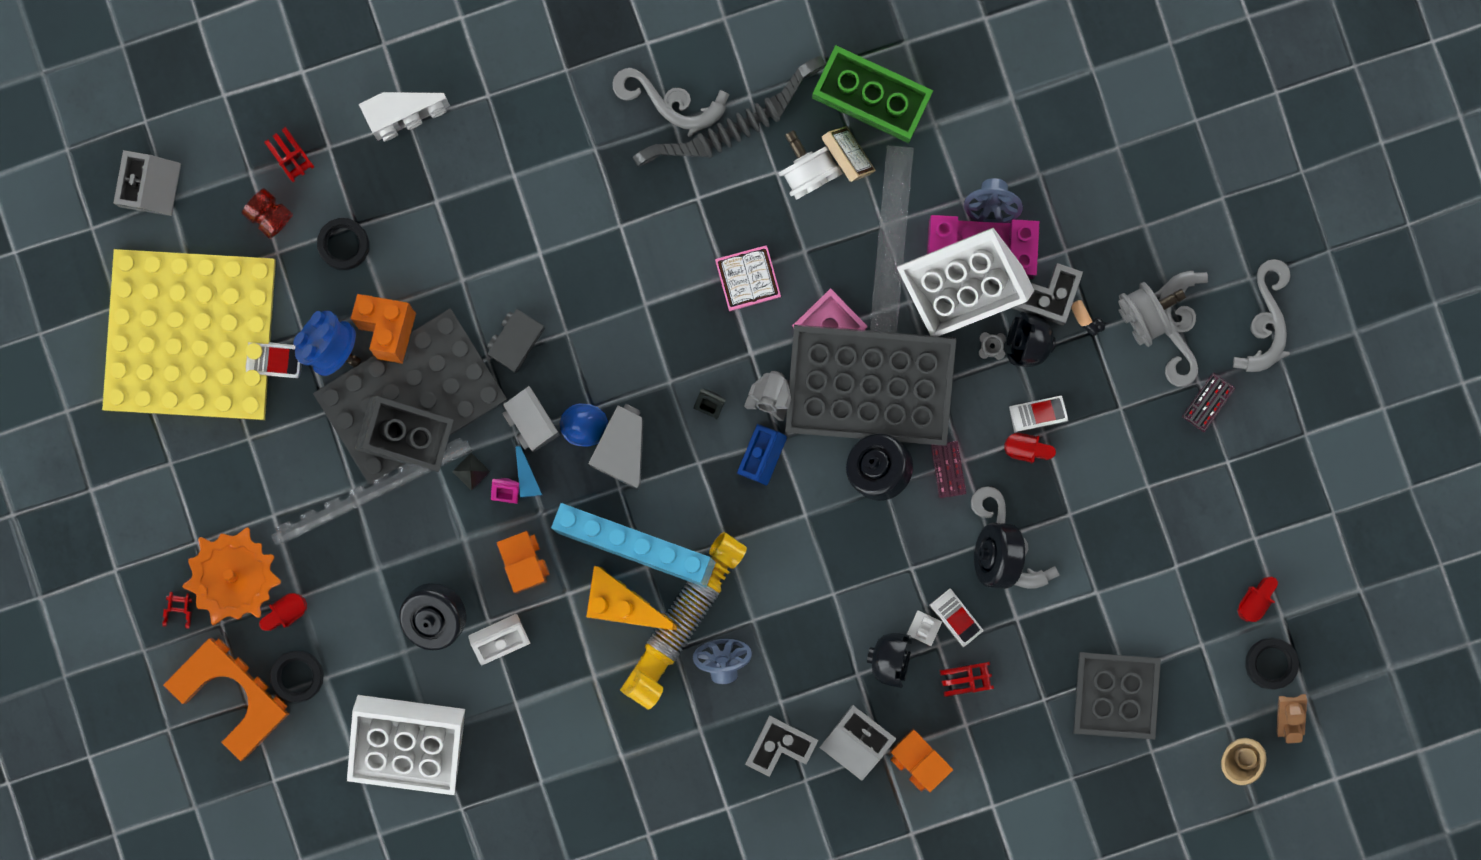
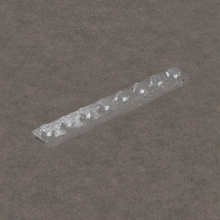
M889 145L886 147L870 331L897 333L902 277L897 267L903 264L914 151V148Z
M459 438L448 443L440 467L473 452L469 441L462 442ZM405 464L397 469L398 474L390 478L388 474L380 476L373 480V486L367 489L360 486L350 491L349 498L342 501L339 498L333 499L325 503L326 509L318 513L315 510H311L300 516L301 521L293 525L289 521L276 527L277 533L271 535L275 545L280 546L432 472V470Z

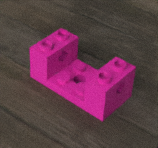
M931 215L928 224L927 254L994 228L1021 263L1028 278L1034 279L1037 275L1039 221L1012 220L1010 223L959 221L958 216Z

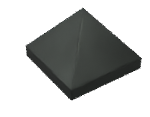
M701 389L693 409L718 419L726 400L716 392Z
M470 453L452 472L472 491L491 471Z

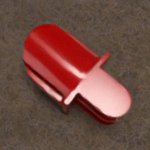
M284 127L282 132L295 148V151L291 152L277 133L273 135V138L286 154V157L282 159L269 139L264 143L290 180L295 182L294 178L300 174L302 176L305 175L304 171L310 167L313 169L314 165L289 130ZM303 156L306 161L299 165L296 159ZM293 162L296 168L289 172L286 167Z
M1014 433L1004 443V450L1007 455L1017 460L1030 462L1031 464L1034 463L1035 458L1049 460L1056 454L1053 446L1038 443L1039 436Z
M1265 577L1256 588L1253 586L1248 587L1249 590L1238 606V614L1242 620L1247 622L1259 621L1271 604L1275 603L1270 597L1278 586L1276 578Z
M289 593L275 603L270 604L269 607L272 612L260 620V628L264 631H271L281 624L284 628H288L289 625L304 615L307 610L306 599L302 595Z
M990 662L940 670V676L967 672L966 677L941 681L942 686L967 682L969 684L967 688L944 691V697L994 689V685L990 683L992 674L988 672ZM980 667L981 675L973 676L972 668ZM982 679L983 687L975 688L974 680Z

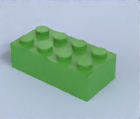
M835 45L812 94V99L909 143L933 90Z

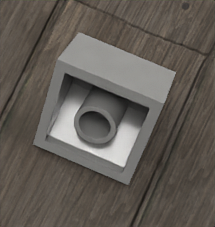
M530 386L503 405L507 411L502 414L510 427L516 425L521 434L516 437L524 449L530 448L534 452L560 436Z

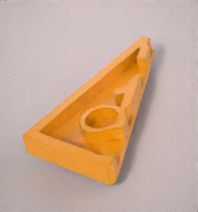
M594 566L586 617L677 631V625L668 616L657 611L648 601L636 592L628 589L620 580H616L607 573L603 567Z

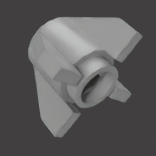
M771 371L770 373L763 374L751 386L744 407L746 409L758 408L764 412L772 413L777 420L784 421L791 402L789 382L782 373Z

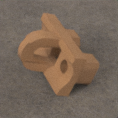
M1306 694L1294 698L1279 696L1276 732L1278 737H1285L1288 744L1302 742L1303 735H1305Z

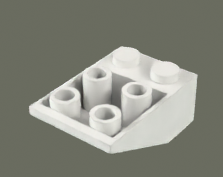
M383 92L360 103L359 106L373 135L378 141L383 139L385 142L398 136L397 131L407 127L408 130L418 127L422 124L421 120L430 115L432 118L443 115L447 112L445 108L449 107L450 104L444 93Z

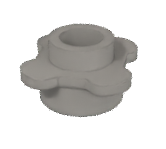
M987 332L982 333L979 337L981 341V349L978 352L979 356L982 359L987 357H995L997 360L1003 359L1005 356L1003 350L1006 341L1005 335L1002 333L997 335H989ZM990 344H994L995 348H990Z

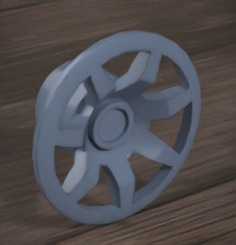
M991 178L982 182L981 189L970 193L965 198L964 209L968 216L979 222L1008 223L1021 215L1023 204L1017 195L1008 191V185L1005 181ZM974 198L978 201L977 203L969 204ZM1016 203L1018 208L1015 209L1009 205ZM983 208L979 216L971 211H978ZM1001 210H1004L1006 214L1011 216L1003 218ZM990 212H994L996 219L986 218Z
M735 639L709 641L699 646L693 653V662L696 667L710 672L711 680L717 684H728L735 681L738 677L737 670L747 665L752 658L751 648L744 642ZM717 644H725L724 650L720 651ZM733 645L742 647L736 648L733 653L731 652ZM709 647L713 654L711 655L707 651L702 652V650ZM747 653V655H746V657H745L744 659H742V658L739 657V656H741V655ZM698 658L706 659V661L701 663Z

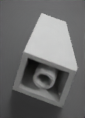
M625 404L623 408L617 406L588 464L639 490L641 486L643 418L639 416L640 411Z

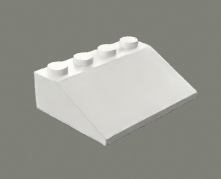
M994 228L897 267L930 336H941L1025 303L1034 292V288L1023 266Z
M358 695L352 711L347 781L454 795L465 709Z

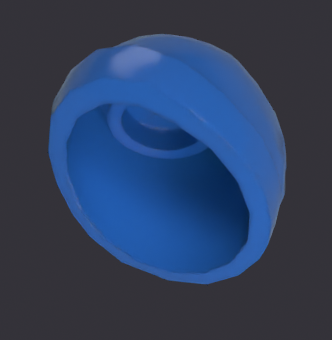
M579 403L572 405L565 410L560 419L562 435L569 443L576 446L588 447L598 444L608 425L605 413L591 404Z

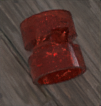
M265 188L257 192L242 210V214L253 224L259 223L258 229L269 239L276 236L293 216V213L282 203L276 204V198Z

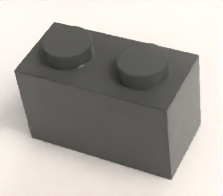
M518 309L514 313L509 312L501 324L504 326V329L499 336L495 334L487 345L489 349L488 355L517 373L545 329L542 324Z

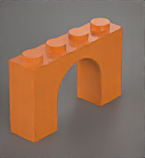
M209 638L163 686L182 704H187L206 683L214 678L224 676L237 681L247 694V713L240 724L221 743L240 761H244L290 714L286 710L288 705L278 695L273 698L266 691L269 686L260 677L257 676L254 679L247 672L249 667L239 657L235 660L227 653L230 648L221 639L218 638L215 641L213 638Z

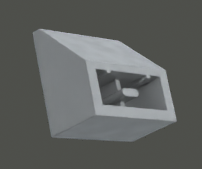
M123 150L113 203L121 208L172 216L181 163L153 155Z
M851 705L819 748L862 781L884 756L896 738L854 705Z

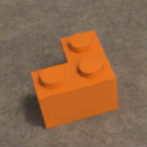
M357 294L351 320L359 330L374 332L369 348L370 351L379 360L403 364L416 316L415 311L407 302Z
M525 531L496 542L514 593H520L547 582L545 576L550 575L545 560L538 559L536 551L540 550L535 534L530 536L529 532Z
M914 729L890 750V753L893 755L890 760L900 771L906 768L912 774L909 780L921 792L924 789L931 792L953 771L950 765Z

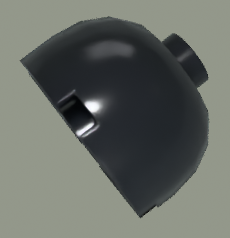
M1021 312V318L1015 317L1009 329L1007 345L1010 346L1012 344V354L1007 353V358L1013 365L1033 367L1043 363L1050 353L1054 351L1056 339L1053 337V331L1049 323L1044 318L1031 313Z
M889 633L878 639L875 648H869L867 663L872 664V673L881 683L893 687H903L901 681L906 679L911 654L910 651H906L907 643L912 644L911 635Z

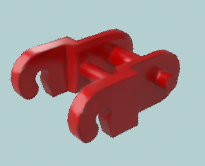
M170 591L169 596H166L168 609L163 611L164 621L162 626H167L169 612H183L186 614L187 620L185 628L189 629L192 612L188 610L189 602L192 603V598H190L189 593L186 594V597L173 596V592ZM173 602L185 603L184 609L172 607Z

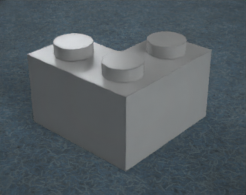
M1057 263L1054 266L1048 287L1045 288L1031 283L1034 292L1029 300L1012 307V309L1031 313L1063 326L1067 321L1083 272Z
M769 715L745 765L770 777L781 753L807 764L818 739Z

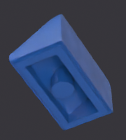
M757 424L737 474L763 485H768L787 436Z

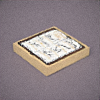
M847 126L829 131L822 136V140L849 181L852 182L864 178L876 171Z

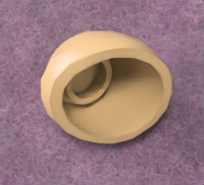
M1239 738L1233 741L1226 748L1221 759V769L1225 777L1237 785H1248L1255 782L1261 777L1266 767L1267 757L1265 749L1259 742L1250 738Z

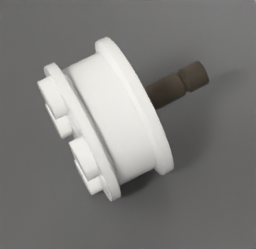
M794 130L785 135L798 158L793 161V165L778 173L779 176L785 177L791 187L790 196L794 195L797 200L843 174L840 170L841 167L839 164L836 165L827 146L814 153L812 151L807 153L800 140L797 139L798 136Z

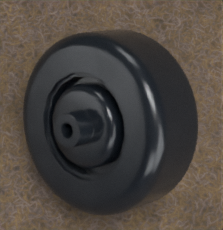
M872 434L861 439L851 449L846 462V474L852 487L866 498L875 501L889 500L899 495L907 487L913 473V461L910 452L901 442L887 434Z
M990 523L982 529L975 545L974 566L979 581L986 587L1010 588L1019 580L1024 568V538L1021 531L1013 524Z
M436 583L423 584L415 588L403 601L399 611V623L407 639L422 649L432 651L445 649L453 644L464 630L467 619L466 609L461 598L450 588Z

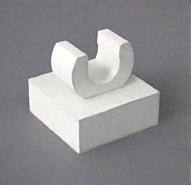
M917 610L906 635H911L912 638L932 646L942 621Z

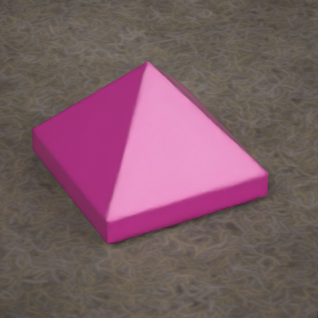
M509 478L492 480L491 500L518 504L519 482Z

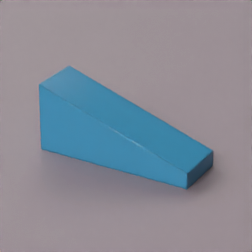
M516 446L520 497L543 496L522 447Z

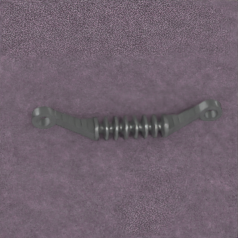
M822 56L815 57L798 67L782 92L771 98L767 97L764 99L765 108H762L758 103L755 104L756 113L746 108L745 119L737 113V123H734L730 118L726 119L728 126L726 129L718 123V133L716 134L710 128L707 129L709 136L707 139L700 133L696 138L685 144L671 143L649 146L633 156L637 167L653 161L660 155L708 157L710 159L713 157V147L719 153L722 152V142L730 148L732 147L730 138L733 137L738 143L741 142V132L748 138L751 137L750 127L756 132H760L759 123L762 122L766 127H769V117L775 122L780 121L783 112L803 79L819 72L826 66Z

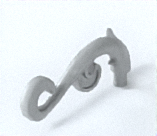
M625 68L619 71L612 82L615 95L622 100L628 101L637 98L641 94V89L637 88L635 91H629L625 88V81L630 77L638 79L644 86L658 112L673 125L689 129L688 137L714 125L726 110L725 104L729 97L728 93L720 90L715 102L712 101L709 107L701 108V111L704 112L703 114L689 117L675 112L672 108L675 102L679 103L680 111L686 110L689 107L691 98L685 89L672 88L662 99L648 78L633 68Z
M1267 260L1257 271L1259 290L1270 313L1265 312L1256 315L1250 327L1255 337L1264 339L1272 334V331L1265 328L1266 325L1272 324L1275 331L1274 341L1269 350L1264 354H1261L1262 351L1259 350L1254 356H1247V358L1234 357L1233 368L1245 369L1246 372H1260L1290 355V352L1284 351L1287 331L1283 314L1265 284V275L1268 271H1274L1279 276L1277 284L1271 286L1274 291L1282 289L1289 282L1290 270L1280 260Z
M1193 270L1181 272L1173 276L1154 294L1156 297H1160V301L1179 289H1182L1185 293L1188 287L1195 286L1198 283H1208L1207 272L1194 273ZM1181 306L1174 312L1175 315L1181 316V321L1175 322L1172 318L1171 307L1164 310L1172 327V334L1169 335V338L1188 360L1190 370L1186 375L1178 374L1176 365L1182 358L1176 356L1167 363L1165 376L1172 385L1185 387L1196 379L1198 365L1192 351L1179 333L1188 332L1194 327L1196 314L1189 306Z
M989 486L975 491L971 498V508L974 513L983 518L993 517L994 513L986 511L983 507V501L988 497H992L998 504L996 523H1005L1006 504L1001 492ZM1024 538V542H1025V556H1026V554H1027V552H1028L1029 549H1028V543H1027L1026 539ZM1055 566L1044 572L1042 570L1035 572L1028 568V573L1022 572L1015 585L1027 589H1036L1048 585V581L1060 575Z

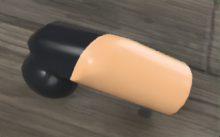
M1082 300L1075 301L1072 304L1071 309L1078 323L1090 335H1098L1099 332L1105 330V325L1101 318L1091 319Z

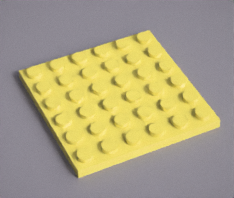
M114 249L102 410L265 420L268 375H260L255 370L246 372L247 356L253 360L261 357L263 353L262 347L256 343L269 344L271 341L276 259Z

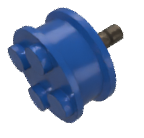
M316 311L302 331L294 338L293 344L297 361L303 365H312L313 370L321 376H327L336 372L345 362L355 368L361 362L360 358L351 353L356 338L355 328L346 321L339 322L337 316L331 311Z

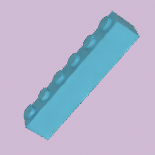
M563 503L560 504L551 527L560 535L705 588L716 564L709 556Z

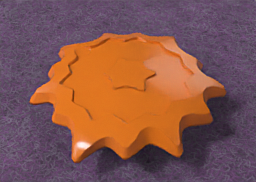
M248 527L235 536L222 533L214 542L199 537L200 552L196 557L188 559L193 575L182 586L184 589L196 594V607L209 611L212 625H216L226 617L240 619L245 613H251L256 618H260L261 604L270 599V589L281 583V580L270 570L274 555H264L262 553V544L254 543L251 540Z

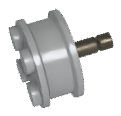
M1145 282L1139 284L1138 290L1128 295L1125 293L1119 295L1120 300L1118 303L1121 307L1119 313L1126 324L1131 323L1134 328L1132 333L1140 346L1145 344L1149 347L1152 345V340L1165 333L1169 336L1172 334V327L1164 310L1186 299L1183 290L1179 289L1159 301L1151 288Z

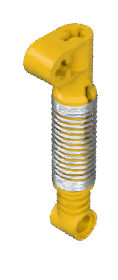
M722 532L715 539L709 554L716 564L707 587L705 588L687 581L691 587L684 585L686 590L681 589L683 594L679 593L681 598L676 597L678 602L673 601L675 606L671 605L673 610L668 609L670 614L665 613L677 625V631L659 628L660 630L655 629L657 634L653 633V637L648 639L649 641L645 645L646 651L620 689L622 693L648 710L657 703L663 692V686L657 683L665 672L667 666L672 665L678 659L677 657L680 655L678 650L683 651L680 647H685L683 642L688 643L686 638L691 639L689 634L693 635L691 630L696 631L694 626L699 627L696 622L701 623L699 618L704 619L702 614L707 615L704 610L709 611L707 606L711 607L712 604L708 601L714 603V600H716L721 592L722 583L720 580L726 579L723 575L725 573L729 574L727 569L735 568L743 559L747 550L744 544L726 532Z

